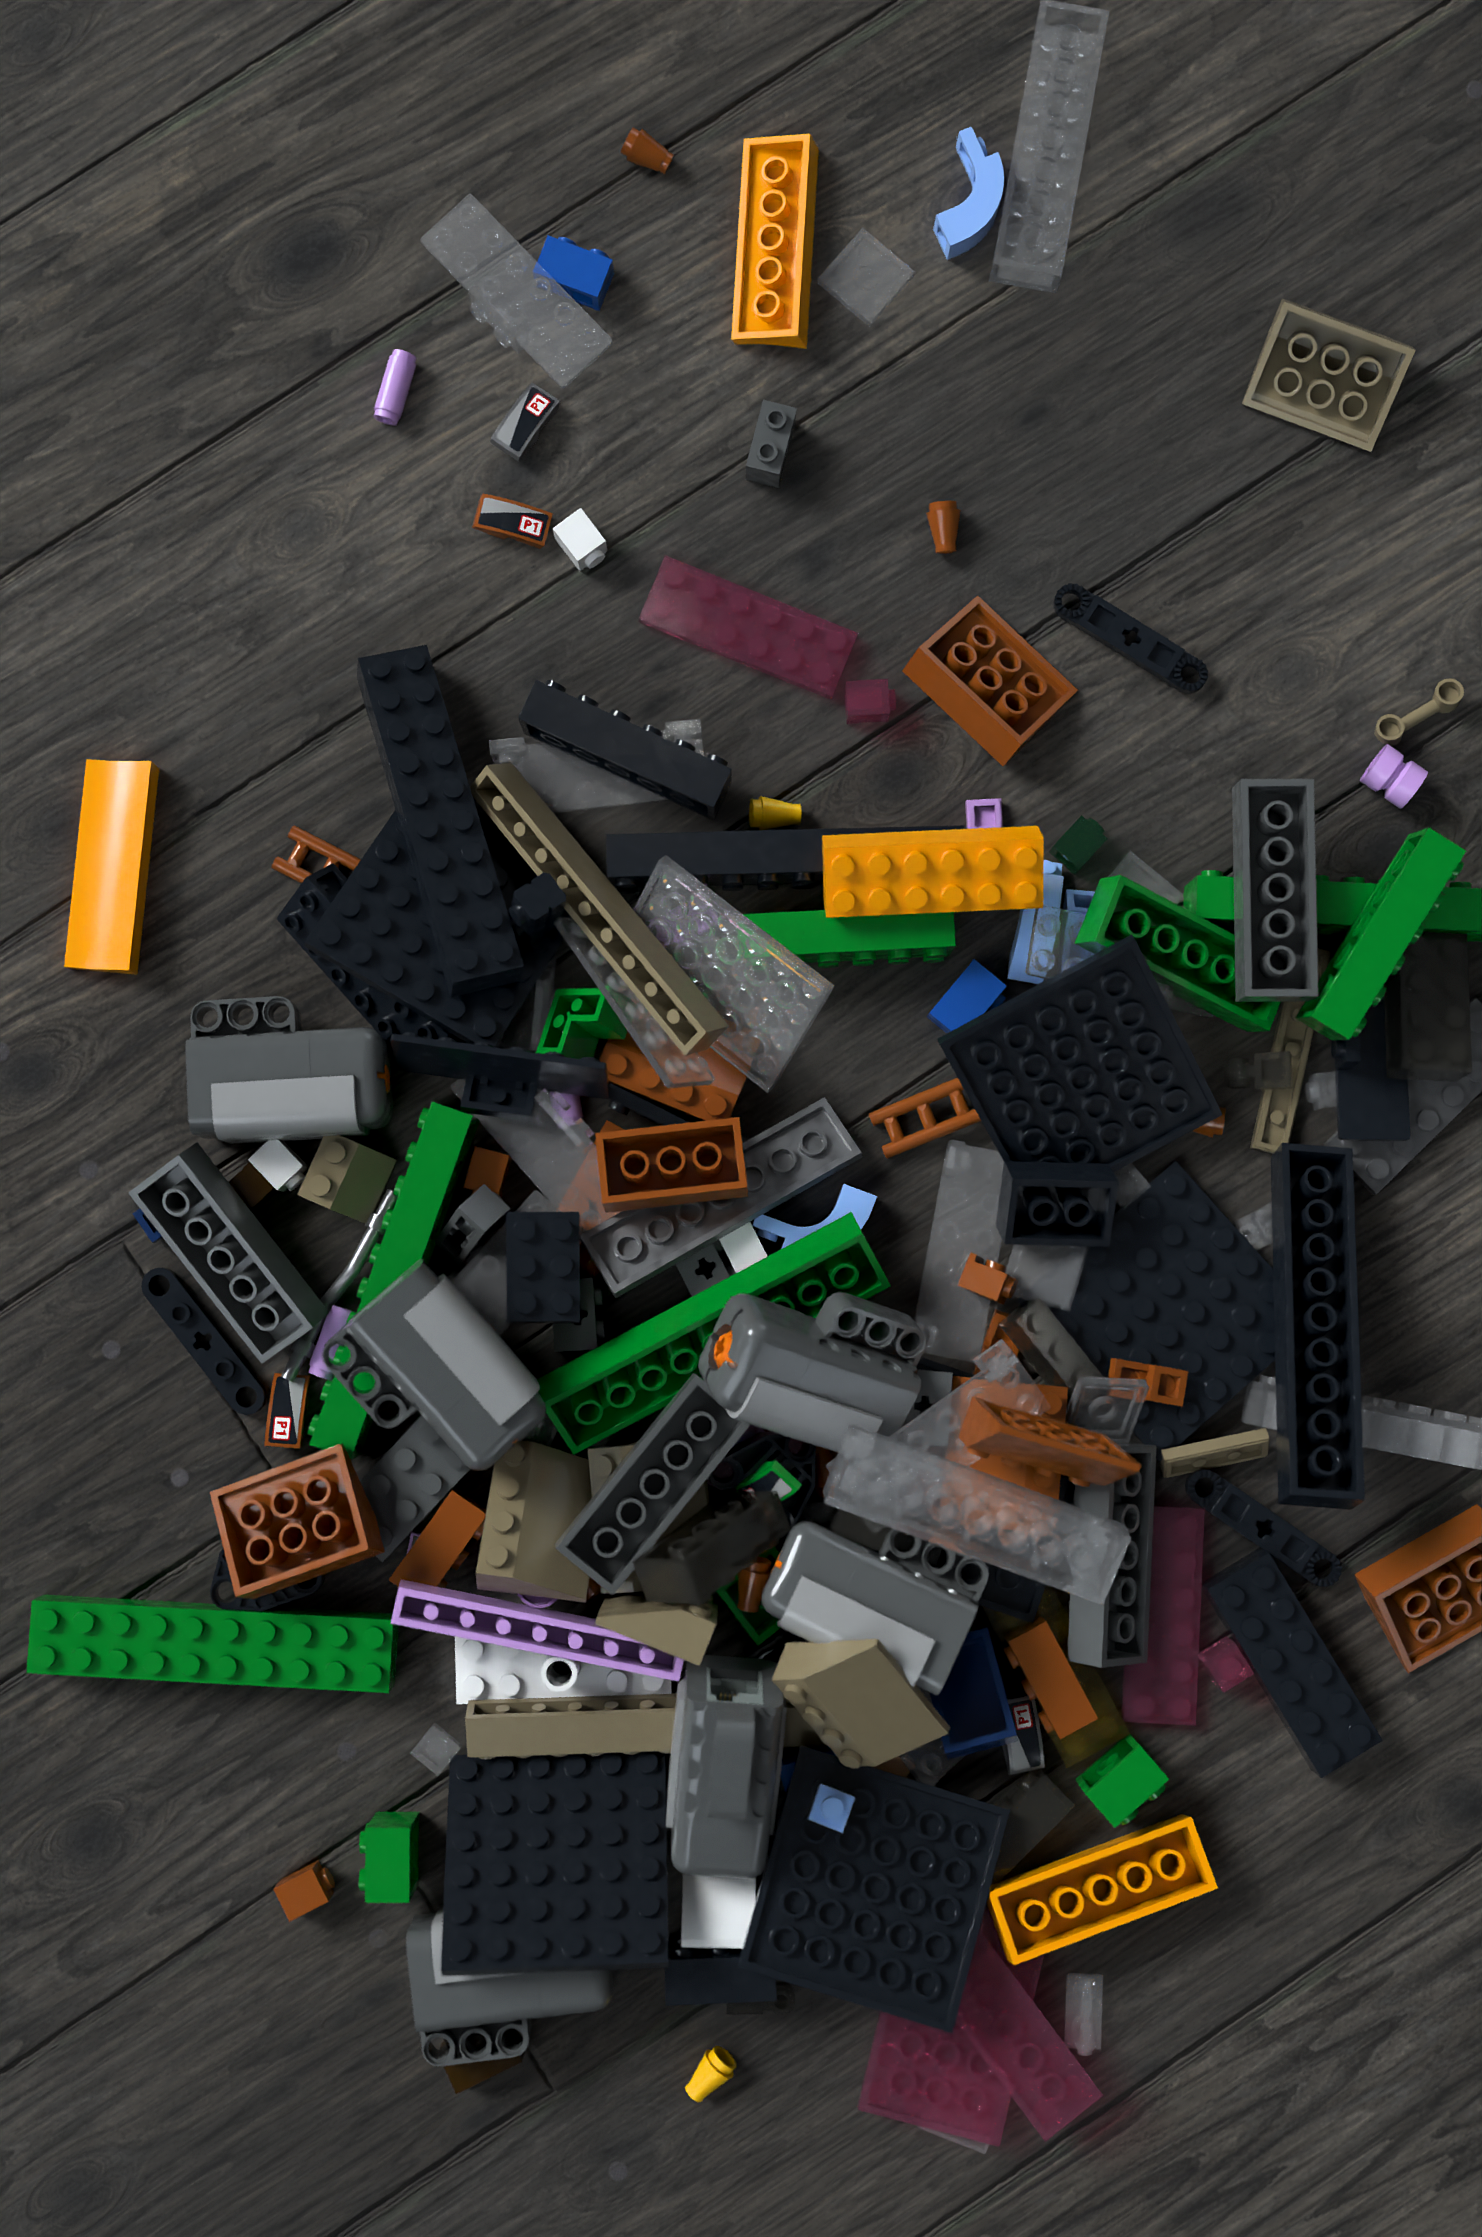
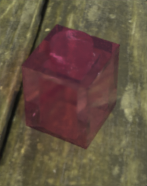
M888 679L846 681L844 688L846 724L888 721L890 711L896 710L895 689L888 688Z
M1226 1636L1196 1655L1214 1685L1223 1693L1254 1674L1236 1643Z

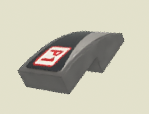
M531 383L506 414L491 437L490 443L519 462L538 440L539 431L558 411L560 401L534 383Z
M1028 1696L1008 1700L1018 1737L1017 1742L1002 1745L1008 1774L1013 1775L1044 1768L1042 1737L1035 1699L1030 1701Z

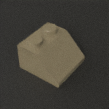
M341 1135L323 1136L297 1195L366 1224L370 1214L375 1212L398 1160Z

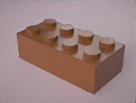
M739 1117L595 1133L601 1199L605 1213L748 1197Z

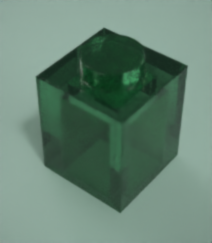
M1081 815L1056 842L1049 853L1075 875L1108 838L1103 835L1105 831L1098 822L1092 818L1086 820Z

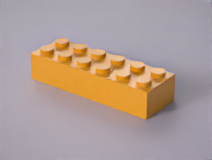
M1038 826L822 835L823 891L826 918L1043 908L1044 837Z
M1181 1814L992 1884L987 1898V1905L1006 1959L1011 1964L1016 1965L1218 1889L1192 1817Z

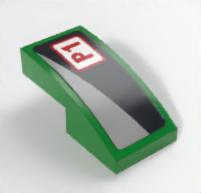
M775 1460L762 1463L755 1474H750L734 1488L760 1511L785 1500L798 1491L802 1484Z

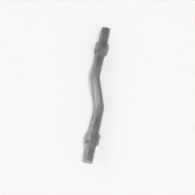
M387 1189L375 1214H370L365 1224L367 1229L349 1264L321 1298L320 1301L328 1311H331L332 1305H335L361 1272L379 1235H384L385 1230L381 1229L384 1216L388 1209L393 1210L398 1198L393 1195V1191ZM326 1316L314 1328L302 1335L301 1338L299 1337L295 1340L291 1348L294 1351L281 1377L294 1382L306 1357L310 1358L316 1347L314 1342L324 1325Z

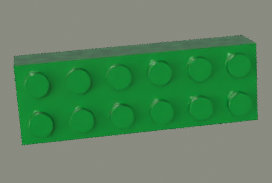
M1431 828L1409 834L1318 980V997L1304 1002L1295 1018L1330 1040H1350L1351 1036L1357 1037L1367 1022L1364 1015L1371 1005L1376 1006L1384 996L1386 987L1383 985L1390 974L1395 975L1405 962L1406 956L1402 955L1409 943L1414 944L1422 935L1425 929V925L1422 922L1428 912L1433 913L1443 901L1445 894L1441 891L1448 880L1453 881L1461 872L1464 866V862L1461 859L1466 850Z
M1122 875L1100 878L1074 944L1096 954L1132 934L1160 988L1245 1032L1270 1031L1280 1002H1236L1234 934Z
M825 910L738 914L740 966H747L748 971L751 972L769 970V965L782 964L784 970L802 969L805 963L818 962V968L838 967L840 961H853V966L874 965V960L888 959V964L896 965L909 963V959L915 957H923L924 963H935L944 961V957L949 956L956 946L954 912L826 918Z

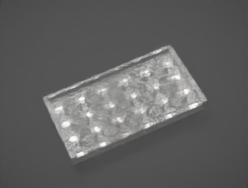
M666 855L658 860L633 910L729 1025L710 1048L768 1093L776 1086L835 985ZM607 961L605 965L617 974V972Z

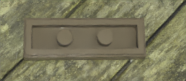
M1262 1428L1161 1450L1163 1460L1160 1463L1163 1477L1169 1478L1192 1473L1197 1470L1200 1471V1469H1211L1263 1458L1268 1455L1270 1438L1267 1429Z

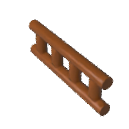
M294 825L289 831L288 838L296 841L297 844L288 861L277 856L272 864V869L302 884L305 878L312 874L300 867L309 849L328 858L323 868L334 863L338 869L340 865H343L354 871L361 859Z
M958 1077L869 1113L873 1126L884 1122L891 1142L882 1146L886 1159L981 1121L976 1110L969 1109L962 1092L964 1088ZM949 1096L957 1116L937 1123L929 1104ZM916 1109L924 1129L904 1137L897 1117Z

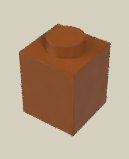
M475 1146L464 1188L472 1190V1195L485 1184L489 1189L502 1197L512 1157Z
M319 1860L281 1879L273 1890L290 1922L329 1902L334 1894L332 1888L335 1887V1882L327 1867L322 1868Z

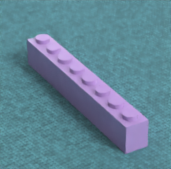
M402 1579L400 1580L391 1619L392 1624L674 1681L680 1680L684 1662L681 1658L595 1624L596 1619L544 1608H533L525 1604Z

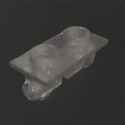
M1067 1973L1064 2047L1078 2048V2054L1089 2056L1092 2055V2049H1101L1103 1975Z

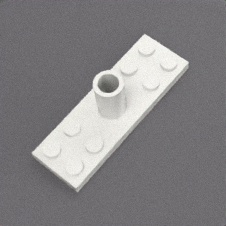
M455 1636L456 1704H468V1700L672 1694L671 1680ZM555 1661H564L570 1666L572 1672L561 1675L552 1666Z

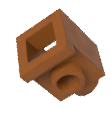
M970 1252L957 1286L1004 1305L1006 1298H1012L1018 1284V1279L1005 1273L1006 1266L988 1259L985 1265H983L984 1259Z

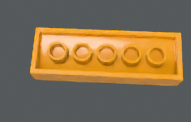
M811 134L744 139L731 340L735 345L763 344L807 349L819 149Z
M86 759L64 967L68 969L138 975L159 767L152 761Z

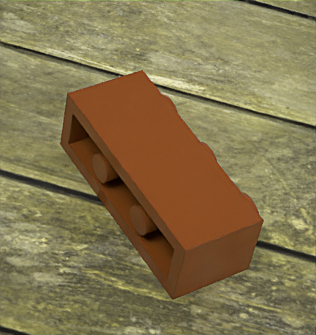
M454 1487L392 1574L389 1581L398 1587L402 1579L445 1588L448 1582L443 1577L450 1567L457 1571L466 1559L469 1552L464 1550V1547L471 1537L478 1541L482 1536L486 1509Z
M1042 1616L1034 1620V1623L1030 1622L1004 1636L1008 1647L1004 1648L1003 1651L1013 1669L1019 1666L1025 1679L1020 1681L1030 1701L1035 1698L1038 1700L1043 1711L1037 1715L1047 1733L1054 1731L1058 1738L1062 1739L1098 1719L1047 1621Z

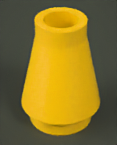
M760 796L759 799H751L750 827L758 828V830H768L789 825H800L801 823L800 804H792Z
M715 2046L712 2050H706L690 2082L685 2086L687 2094L694 2101L702 2102L706 2096L734 2076L733 2070L737 2065L732 2055L720 2046Z

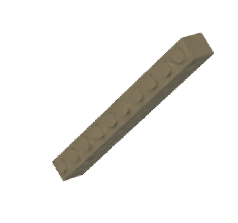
M512 763L486 765L470 786L473 798L537 876L544 872L550 873L566 895L564 909L680 1051L687 1056L707 1050L729 1027L726 1021Z
M677 1693L468 1700L465 1716L467 1756L487 1760L497 1756L528 1758L532 1755L563 1757L568 1754L598 1756L604 1753L618 1752L627 1755L648 1751H658L665 1754L671 1753ZM786 1699L787 1710L783 1747H799L802 1745L813 1749L819 1746H828L821 1740V1737L811 1725L802 1718V1715L793 1704Z

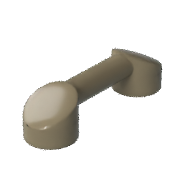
M1444 679L1437 684L1432 700L1402 718L1393 714L1382 716L1377 721L1375 727L1376 738L1385 745H1397L1403 733L1437 712L1449 713L1455 710L1464 695L1462 684L1455 679Z

